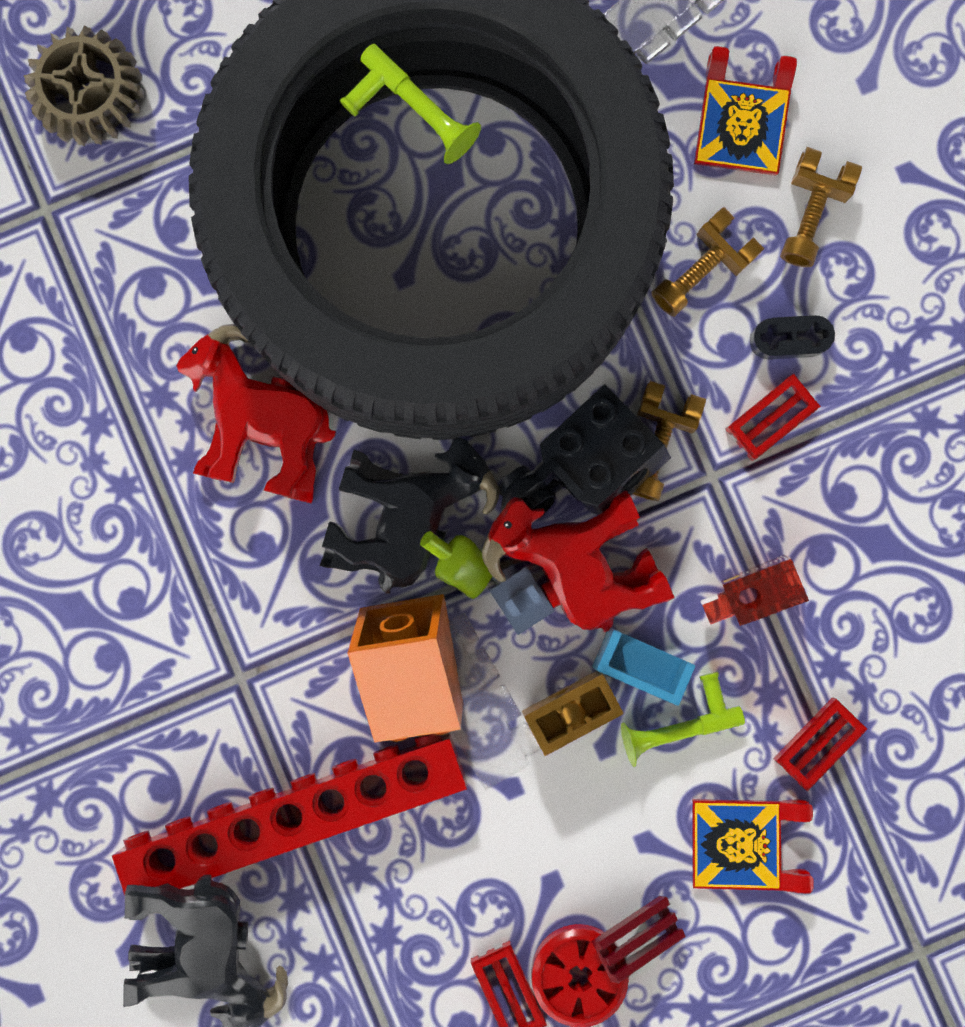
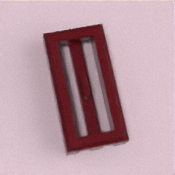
M658 896L592 940L611 982L620 983L686 937L683 929L677 928L676 922L678 919L674 912L669 911L668 906L671 904L667 897ZM658 913L660 917L658 921L609 953L608 946ZM666 929V933L655 939L653 942H651L650 944L636 952L634 955H632L619 965L615 966V963H617L618 961H620L621 959H623L624 957L632 953L634 950H636L637 948H639L640 946H642L643 944H645L646 942H648L649 940H651L656 935H658Z

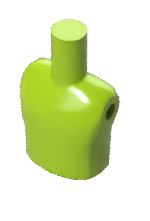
M431 531L422 537L420 545L439 558L435 568V576L438 579L457 588L471 599L477 598L484 591L492 575L483 562L482 551L471 539L464 535H456L448 544Z

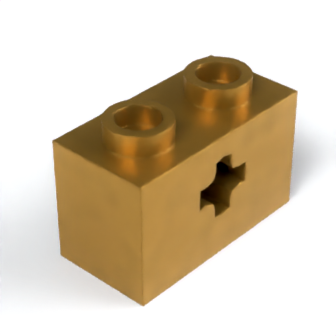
M599 671L587 675L522 710L523 716L544 756L624 714L604 675Z

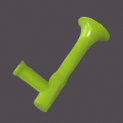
M372 44L365 49L361 55V62L371 71L346 97L340 99L343 106L356 117L359 114L358 111L386 85L394 94L399 95L440 136L446 150L444 163L451 164L460 159L478 138L481 124L475 122L470 125H463L454 121L410 80V77L376 44Z
M718 672L699 676L707 698L709 714L647 731L633 730L628 728L624 722L621 723L624 748L633 767H636L637 759L640 755L651 748L745 724L744 714L740 706L726 709Z

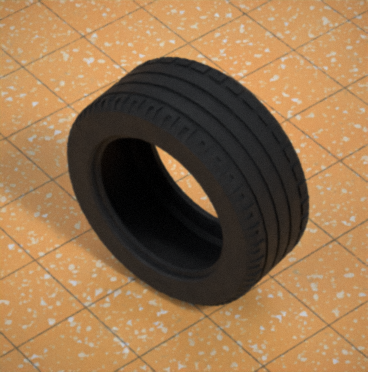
M273 0L268 8H264L258 13L259 20L254 25L249 23L243 30L241 37L237 38L231 46L233 52L230 57L223 58L219 70L213 76L210 84L212 91L209 94H205L202 108L196 121L199 132L193 134L189 165L193 169V173L188 177L189 207L195 213L191 217L196 245L198 250L202 251L201 262L210 284L216 290L218 300L232 322L259 354L296 390L322 406L328 412L346 421L357 423L360 427L380 433L386 432L397 437L420 440L421 437L432 438L433 440L456 439L460 436L468 435L474 437L496 432V429L509 428L531 419L532 415L544 412L563 400L567 394L575 391L604 362L633 320L659 268L667 243L666 233L671 223L673 196L670 195V190L674 187L673 157L672 154L667 153V149H669L671 144L664 114L658 113L657 109L660 102L649 76L642 75V63L632 51L627 40H620L618 29L606 19L599 9L593 10L589 6V0ZM372 44H376L396 63L419 89L445 88L467 91L490 98L512 109L532 124L547 140L563 165L571 184L576 205V247L567 264L552 284L532 303L504 321L479 331L452 337L422 338L394 334L371 327L342 312L325 299L306 279L303 273L296 240V215L299 195L306 174L318 151L329 137L353 116L343 106L340 99L346 97L371 71L361 62V55ZM384 85L359 111L372 103L395 94Z

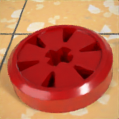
M573 924L555 930L541 942L532 961V986L539 1005L552 1019L571 1027H590L607 1020L619 1009L628 989L629 976L620 983L610 981L592 943V940L603 934L604 931L590 925ZM614 942L607 949L610 953L619 946ZM625 958L615 963V966L625 961ZM575 966H578L580 970L584 967L589 968L586 972L588 982L581 985L579 980L575 984L571 983L573 979L571 969Z

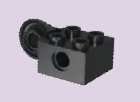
M604 384L540 443L542 462L532 471L525 465L520 466L502 480L499 485V494L503 497L501 511H503L509 500L519 497L531 509L543 508L545 514L556 500L555 494L565 487L591 513L599 515L609 508L613 499L620 493L627 491L632 495L641 484L668 462L671 456L665 445Z

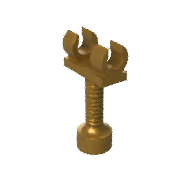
M806 147L805 152H802L791 184L812 191L796 237L786 238L780 255L785 262L799 267H812L814 265L819 247L813 242V238L827 198L846 203L854 194L855 186L862 171L861 165L847 161L845 166H842L837 180L817 174L815 171L822 152L810 147Z
M722 207L696 234L710 250L675 282L665 279L651 292L655 302L670 316L675 317L688 305L687 298L685 297L686 294L711 272L720 261L737 276L765 249L753 237L736 252L722 238L720 234L735 219L725 207Z
M650 380L644 391L637 415L657 422V430L654 433H656V437L667 448L671 433L673 432L672 429L677 428L689 433H694L697 430L706 399L693 394L690 397L688 396L681 416L658 409L665 385ZM659 470L641 484L633 495L651 501H659L664 484L658 479L657 474H659Z

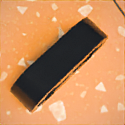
M823 316L776 317L765 319L759 323L750 334L749 342L752 351L762 359L814 357L822 354L832 346L835 340V330L831 322ZM811 326H814L815 333H822L823 339L813 347L811 340H797V335L805 334L811 329ZM769 328L772 329L774 336H787V340L778 342L774 345L773 349H770L769 343L761 342L760 337L766 334Z

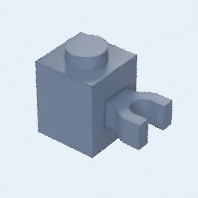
M511 565L503 570L506 577L505 582H500L494 577L492 578L496 586L489 591L517 635L555 612L527 567L517 571L515 566Z

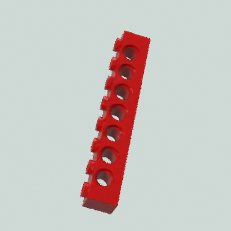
M451 733L443 736L434 734L418 736L414 739L415 746L399 750L398 744L385 747L373 753L374 760L358 765L357 759L342 762L332 767L333 774L320 779L316 778L315 773L299 777L290 782L291 789L276 794L273 787L261 790L248 796L250 803L234 808L232 802L218 805L207 810V818L192 822L191 816L175 820L165 825L167 832L151 837L149 830L124 839L125 846L112 855L124 896L127 885L157 887L168 883L178 889H183L194 885L203 875H212L211 878L467 790V780ZM412 760L421 761L426 765L428 775L421 781H412L405 775L404 765ZM369 775L381 777L386 784V791L377 796L367 793L363 787V779ZM330 789L338 791L344 798V806L337 810L329 809L322 801V793ZM286 804L297 806L302 813V822L297 824L286 822L281 815V807ZM251 819L255 821L259 826L260 836L257 838L246 837L240 829L241 820ZM200 834H210L216 839L218 844L217 852L210 853L201 848L199 844ZM159 848L168 849L174 854V867H167L159 861Z

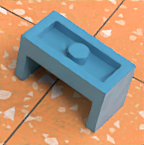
M612 628L606 632L592 665L596 671L677 706L681 702L695 669V665Z

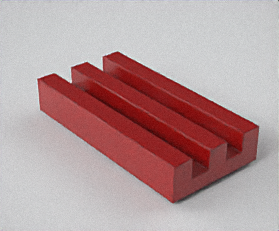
M793 373L726 427L725 430L729 435L734 436L739 447L748 453L747 456L751 461H754L821 406ZM790 387L796 392L750 431L745 434L741 430L743 425ZM799 401H804L807 405L805 408L755 447L751 440Z
M832 697L773 759L803 789L809 791L866 732L867 728L840 701ZM837 712L839 716L791 763L790 760ZM846 723H849L852 727L804 776L800 771Z
M510 940L503 943L500 948H492L486 951L485 955L480 957L477 955L471 958L472 968L499 1027L511 1026L484 968L490 964L494 969L519 1027L547 1026L544 1014ZM507 958L534 1020L527 1021L501 964V959Z

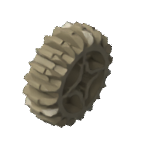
M84 25L78 36L74 29L67 27L66 35L63 39L50 33L53 44L48 48L37 44V50L42 56L40 59H28V65L34 72L23 75L25 83L30 87L25 92L28 102L33 105L31 108L32 114L39 121H42V126L49 133L54 134L57 132V136L65 142H69L74 138L78 145L85 147L90 136L96 144L102 145L103 134L106 132L112 138L118 139V131L115 127L121 123L124 127L131 128V122L126 115L128 113L140 114V107L134 100L144 97V91L138 85V83L143 81L140 70L135 68L136 59L131 52L126 51V47L119 39L115 38L112 40L109 34L102 29L95 35L91 28ZM96 60L113 66L115 79L106 78L104 74L99 73L96 67ZM55 94H62L66 99H69V103L73 107L72 114L58 109Z

